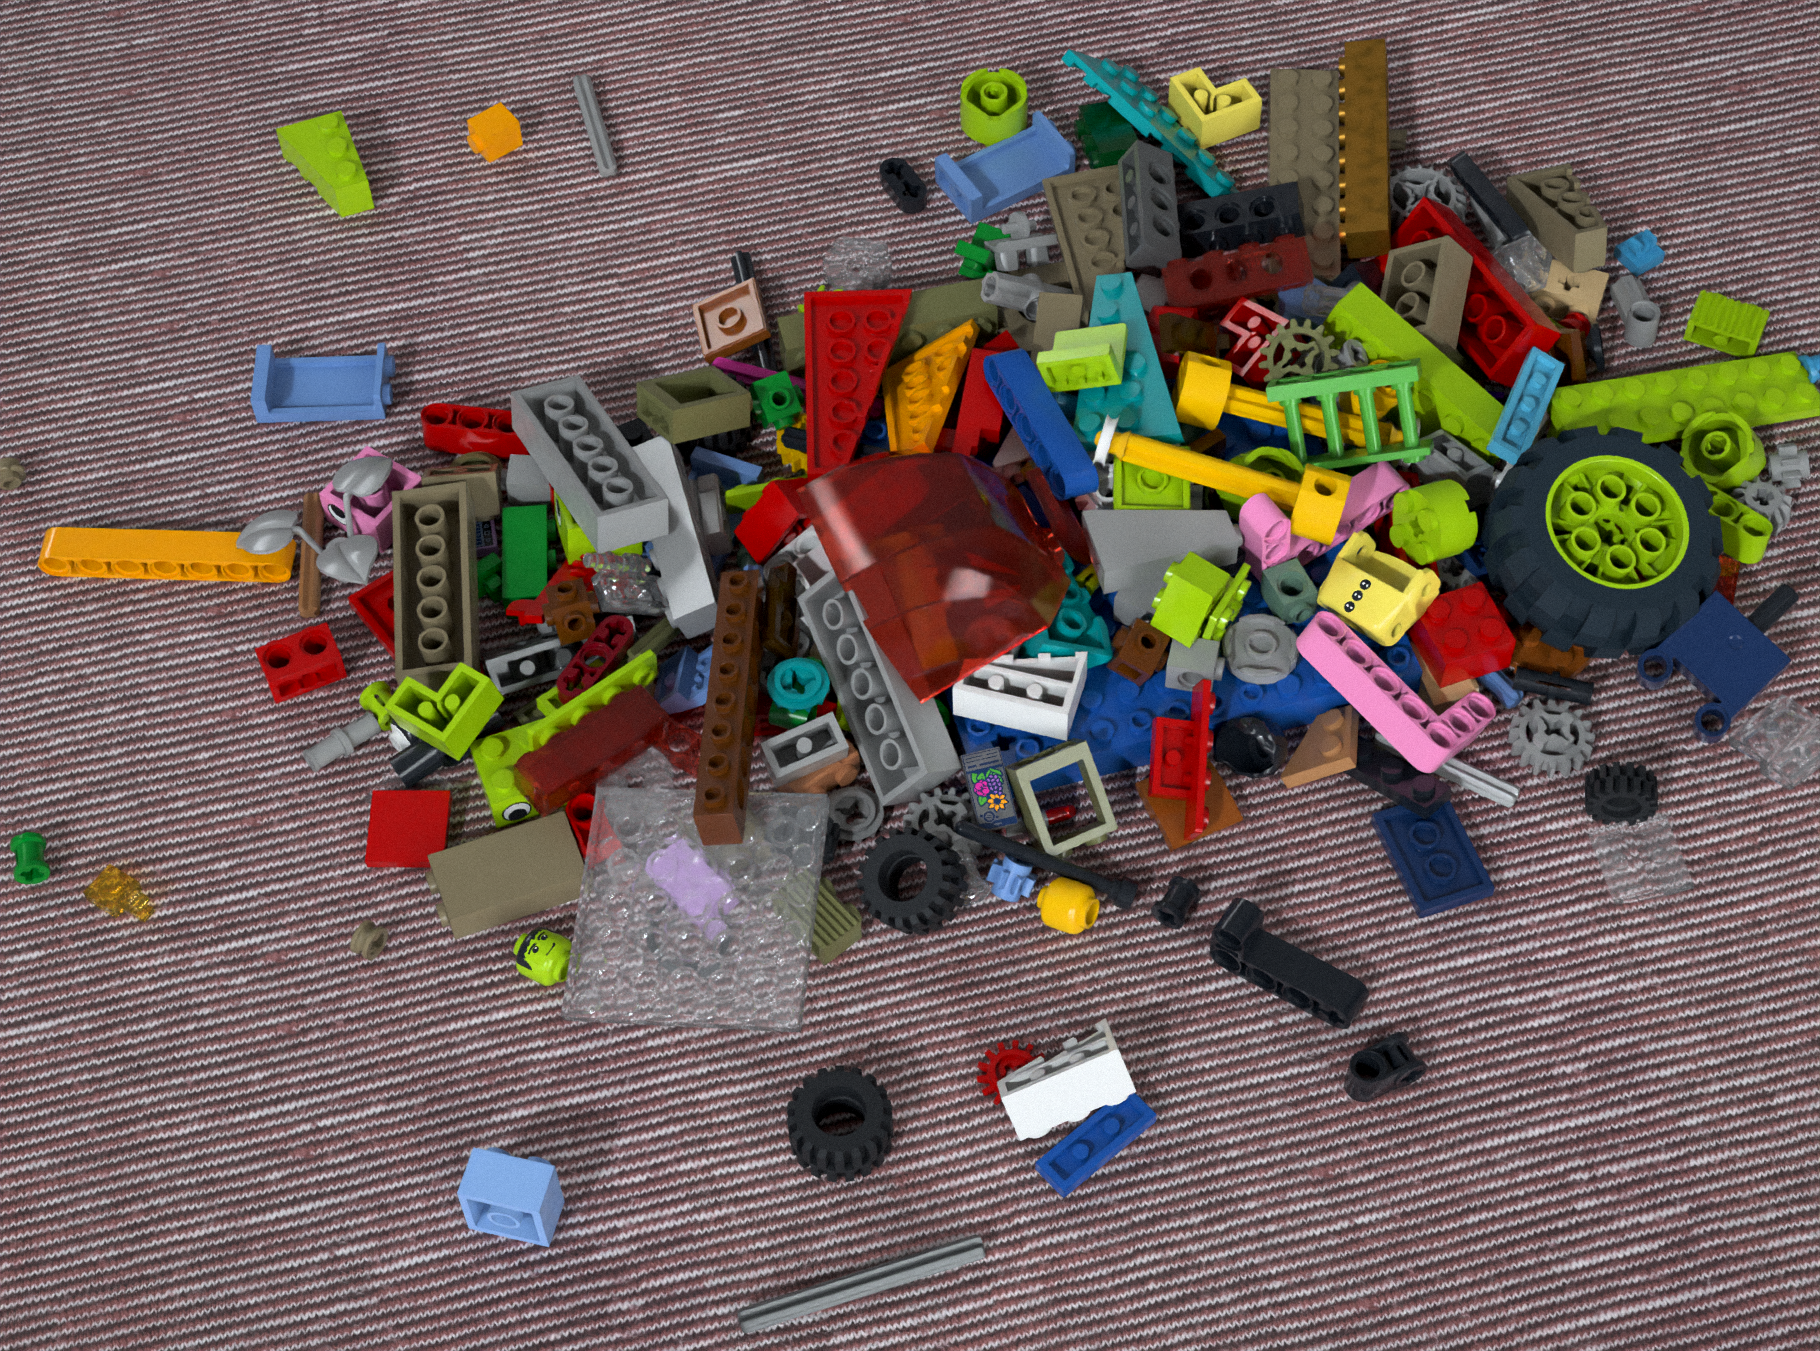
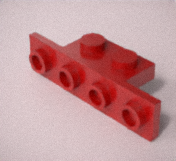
M1202 679L1192 687L1191 721L1156 717L1152 721L1148 797L1186 801L1184 840L1190 841L1201 835L1203 830H1206L1209 822V808L1204 806L1205 792L1209 790L1211 784V769L1206 768L1207 753L1211 752L1214 738L1213 731L1209 730V715L1213 714L1216 702L1215 693L1211 692V680Z

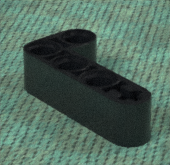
M1234 898L1212 931L1210 956L1229 972L1336 1028H1349L1369 996L1367 987L1357 978L1263 930L1264 915L1262 911L1249 900Z

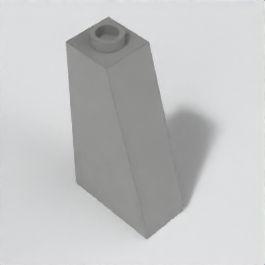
M1227 510L1082 511L1081 535L1103 594L1162 581L1173 561L1181 563L1189 551L1216 567L1234 564L1237 562L1238 547L1243 544L1238 524L1232 525Z

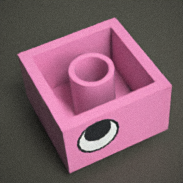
M366 446L353 460L364 457L386 456ZM393 460L392 470L387 480L377 491L366 497L353 495L350 501L354 535L374 537L381 553H384L393 543L392 492L422 488L421 476ZM332 480L319 493L326 520L347 532L343 505V494L345 492H337L333 487Z

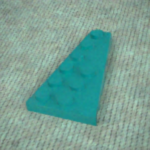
M1068 49L1061 60L1069 67L1082 69L1086 73L1083 80L1091 88H1096L1101 93L1110 96L1107 100L1108 103L1145 137H1149L1151 134L1156 140L1163 143L1160 149L1172 153V158L1176 162L1184 166L1187 165L1188 167L1184 170L1185 173L1211 197H1218L1239 192L1234 186L1236 183L1234 178L1227 172L1217 168L1214 164L1216 162L1215 157L1205 149L1199 148L1195 143L1197 140L1196 136L1176 122L1178 119L1177 115L1157 101L1159 99L1158 94L1139 81L1141 76L1135 69L1129 65L1118 66L1108 58L1100 60Z
M1132 272L1096 276L1089 327L1125 323L1128 328L1122 384L1079 389L1073 427L1075 434L1086 452L1096 451L1097 446L1094 443L1097 432L1102 431L1109 412L1110 418L1116 419L1119 417L1116 432L1125 433L1131 430V433L1168 444L1185 443Z

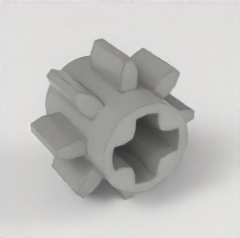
M1795 443L1776 445L1777 454L1768 455L1770 479L1772 478L1773 482L1780 481V486H1785V489L1801 487L1800 478L1810 477L1807 450L1797 451Z

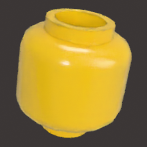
M1058 877L1049 886L1045 885L1040 890L1037 898V907L1040 908L1041 919L1044 924L1069 934L1077 935L1084 931V929L1091 928L1099 913V900L1096 899L1092 887L1066 877Z

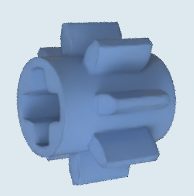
M1005 854L1003 860L997 857L994 859L986 880L993 882L991 892L994 895L1009 902H1018L1021 895L1027 898L1030 897L1038 875L1031 873L1032 864Z

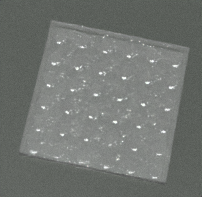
M597 787L561 1017L565 1021L801 1033L830 807L828 795L748 792L743 843L703 846L693 818L696 790Z

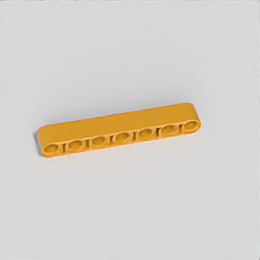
M52 527L45 532L38 559V567L46 574L62 577L280 583L291 578L297 543L292 539L286 547L277 552L259 555L249 553L240 548L237 549L236 541L241 532Z

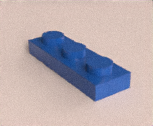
M1135 1093L1130 1094L1120 1104L1113 1106L1104 1105L1035 1162V1170L1065 1198L1156 1122L1157 1114Z

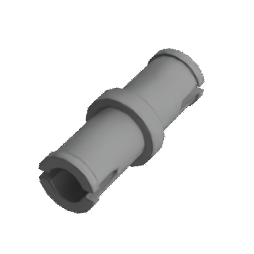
M367 711L363 716L342 729L339 727L332 729L330 736L311 748L305 749L302 752L304 759L313 771L318 772L322 767L344 755L347 757L354 752L353 748L374 735L381 733L380 725L375 717Z

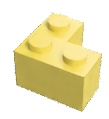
M1197 67L1170 77L1168 107L1177 115V120L1182 127L1188 129L1196 136L1197 140L1195 143L1199 148L1206 149L1259 129L1262 98L1247 78L1215 88L1203 70Z

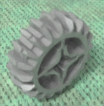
M1420 163L1413 169L1406 164L1401 171L1393 169L1390 174L1392 236L1423 196L1450 207L1461 221L1464 222L1467 197L1464 196V186L1458 185L1457 177H1448L1446 170L1437 172L1433 165L1429 169L1422 168Z

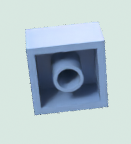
M473 1147L457 1191L469 1229L549 1247L565 1202L556 1168L549 1161L534 1156L528 1157V1159L514 1157L507 1151L496 1147H490L487 1150Z

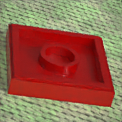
M373 790L365 855L366 866L431 868L427 855L445 850L448 847L452 806L451 791Z

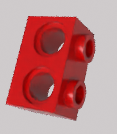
M327 622L307 627L301 632L279 640H272L261 647L255 648L261 670L276 704L348 677L341 654Z

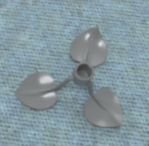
M383 456L359 458L343 465L334 475L332 482L334 489L337 492H345L343 494L347 539L344 537L335 538L323 550L302 527L296 526L299 518L295 512L290 510H274L260 515L244 528L236 541L237 549L240 548L252 554H271L286 547L292 541L293 534L301 536L319 554L316 565L320 572L337 579L339 582L367 585L372 565L378 555L379 546L376 539L372 536L354 535L350 501L353 495L357 497L371 495L385 483L393 466L391 458Z

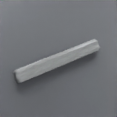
M585 73L581 76L576 75L573 78L574 90L600 175L605 178L609 175L615 176L618 172L617 163L591 78Z
M1376 731L1374 744L1404 758ZM1452 757L1433 772L1508 808H1511L1519 797L1520 788L1456 757Z

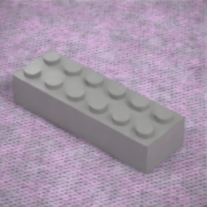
M580 375L511 392L513 430L598 554L669 534L668 497Z
M876 559L840 562L797 599L882 807L917 801L922 792L926 794L959 771L962 765Z

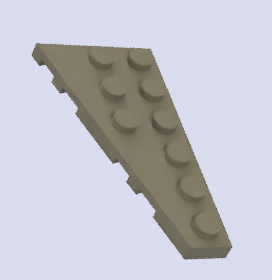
M1118 164L1042 179L1044 195L1055 234L1057 235L1072 294L1083 295V310H1090V315L1096 276L1125 273L1126 271Z

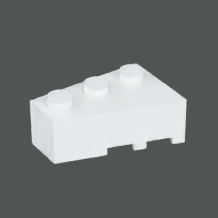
M1088 651L1075 652L1074 657H1051V653H1040L1038 658L1013 659V655L963 657L953 686V715L1067 741L1087 678Z
M1106 1018L1095 1024L1098 1030L1096 1033L1079 1043L1074 1037L1062 1043L1065 1051L1045 1062L1043 1057L1040 1056L997 1081L1001 1099L1020 1141L1028 1137H1042L1054 1126L1066 1121L1076 1122L1082 1120L1089 1115L1090 1111L1104 1105L1113 1106L1120 1104L1130 1094L1136 1092Z

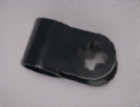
M1397 1032L1373 1046L1358 1051L1352 1056L1344 1079V1088L1352 1099L1358 1102H1369L1392 1090L1412 1084L1425 1074L1427 1065L1423 1060L1417 1059L1407 1044L1409 1038L1406 1033ZM1358 1073H1366L1373 1079H1364Z

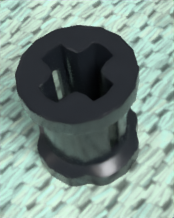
M1173 876L1168 882V891L1161 901H1156L1153 904L1151 912L1160 923L1168 928L1180 929L1185 923L1184 916L1192 904H1197L1201 900L1202 895L1201 890L1191 880L1181 876Z

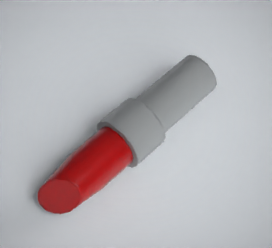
M1074 805L1040 810L1047 828H1049V825L1063 822L1076 815ZM1022 817L1017 818V825L1003 828L1006 837L1027 832Z

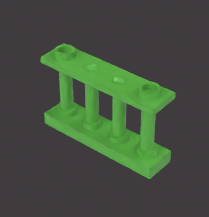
M1420 358L1270 380L1266 387L1268 403L1279 401V405L1284 408L1291 453L1297 457L1304 469L1307 463L1325 469L1403 459L1404 463H1416L1425 460V455H1431L1434 447L1433 438L1419 440L1411 387L1414 386V381H1419L1422 375ZM1391 385V389L1396 390L1404 443L1381 445L1373 396L1376 387ZM1353 390L1354 395H1358L1366 448L1344 451L1336 398L1339 396L1338 392ZM1316 396V400L1321 401L1329 453L1307 456L1298 403L1302 402L1301 398Z

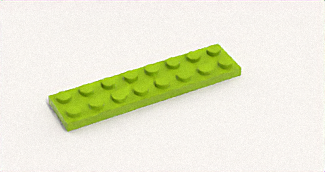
M1791 351L1555 388L1546 411L1558 434L1564 430L1597 425L1599 434L1606 435L1611 428L1621 427L1643 433L1641 442L1650 444L1681 439L1685 428L1699 415L1710 411H1716V413H1736L1750 427L1820 416V394L1814 383H1811L1808 379L1809 375L1798 360L1796 352Z

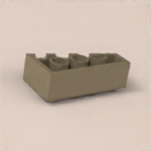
M1570 163L1507 177L1506 201L1524 221L1535 241L1573 273H1585L1592 268L1605 265L1608 227L1597 208L1590 205L1588 193L1582 192L1580 189L1581 182L1577 176L1572 175L1573 168Z

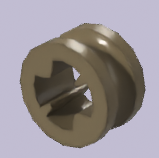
M365 920L359 925L352 936L350 943L351 951L356 954L362 953L363 958L369 961L374 960L381 953L387 942L388 930L382 926L376 928V924L373 921Z

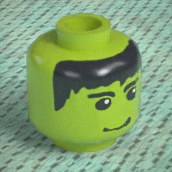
M537 927L529 934L523 933L518 938L513 950L517 956V970L522 975L543 986H552L557 982H564L571 974L576 963V955L573 953L571 941L546 927Z

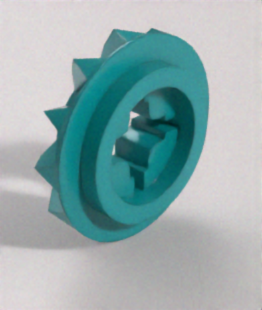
M791 658L779 663L772 669L767 679V690L769 698L775 701L778 709L782 707L787 708L792 714L796 710L805 709L809 713L813 706L817 704L823 705L824 698L830 691V680L826 670L816 661L807 658ZM793 677L796 678V681L801 686H805L804 694H800L796 689H793Z

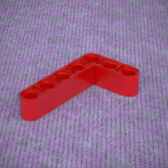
M432 403L421 411L423 440L426 447L430 450L457 454L486 452L501 459H509L510 454L530 455L512 428V413L509 410ZM549 482L551 511L555 516L554 488Z

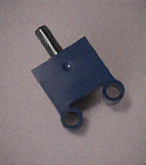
M1782 584L1746 618L1716 590L1699 606V612L1677 631L1671 633L1657 648L1649 649L1642 653L1635 672L1637 681L1646 689H1661L1670 680L1674 666L1712 702L1704 704L1696 712L1692 724L1693 734L1703 743L1713 744L1719 742L1726 735L1730 723L1788 668L1791 659L1764 633L1799 600L1798 594L1792 587ZM1655 661L1662 664L1665 673L1660 677H1650L1644 671L1643 666L1648 662ZM1706 715H1714L1721 721L1722 728L1715 732L1708 731L1702 726L1701 718Z

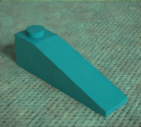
M1021 525L1018 529V629L1022 635L1021 659L1038 658L1040 653H1051V657H1074L1075 652L1088 651L1087 669L1110 662L1113 654L1107 626L1102 616L1096 617L1088 603L1091 596L1087 589L1080 588L1074 578L1072 570L1075 567L1055 531Z

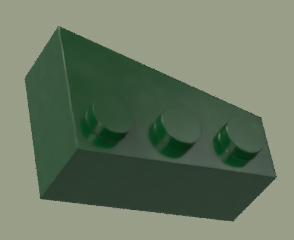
M1108 101L1078 106L1079 119L1074 120V131L1076 139L1081 140L1083 153L1087 157L1090 170L1117 165L1118 160L1138 140L1131 124Z

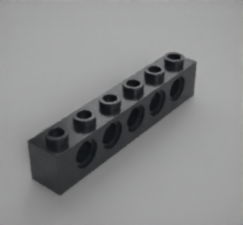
M1297 181L1177 204L1178 222L1180 223V246L1182 249L1181 260L1306 236L1304 204Z

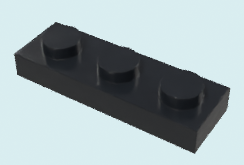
M1358 735L1356 768L1343 771L1345 774L1425 820L1451 799V786L1427 773L1419 771L1410 763Z

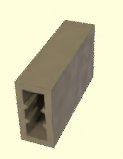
M565 811L427 855L431 871L424 874L431 895L440 894L442 903L435 906L442 927L450 925L455 940L592 894L588 873Z

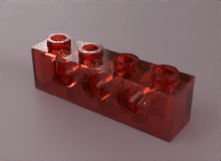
M1287 234L1274 238V244L1260 246L1259 242H1251L1238 246V252L1224 255L1223 250H1215L1203 254V259L1188 262V258L1169 261L1166 263L1167 268L1161 269V280L1167 306L1197 308V311L1238 302L1242 296L1246 299H1253L1311 286L1314 276L1305 237L1295 239V234ZM1272 257L1280 262L1282 269L1278 273L1270 274L1263 269L1261 262L1266 258ZM1234 265L1240 266L1245 270L1246 277L1242 281L1234 282L1227 277L1226 270ZM1198 273L1205 274L1210 279L1211 284L1206 289L1198 290L1192 286L1190 282L1191 277Z

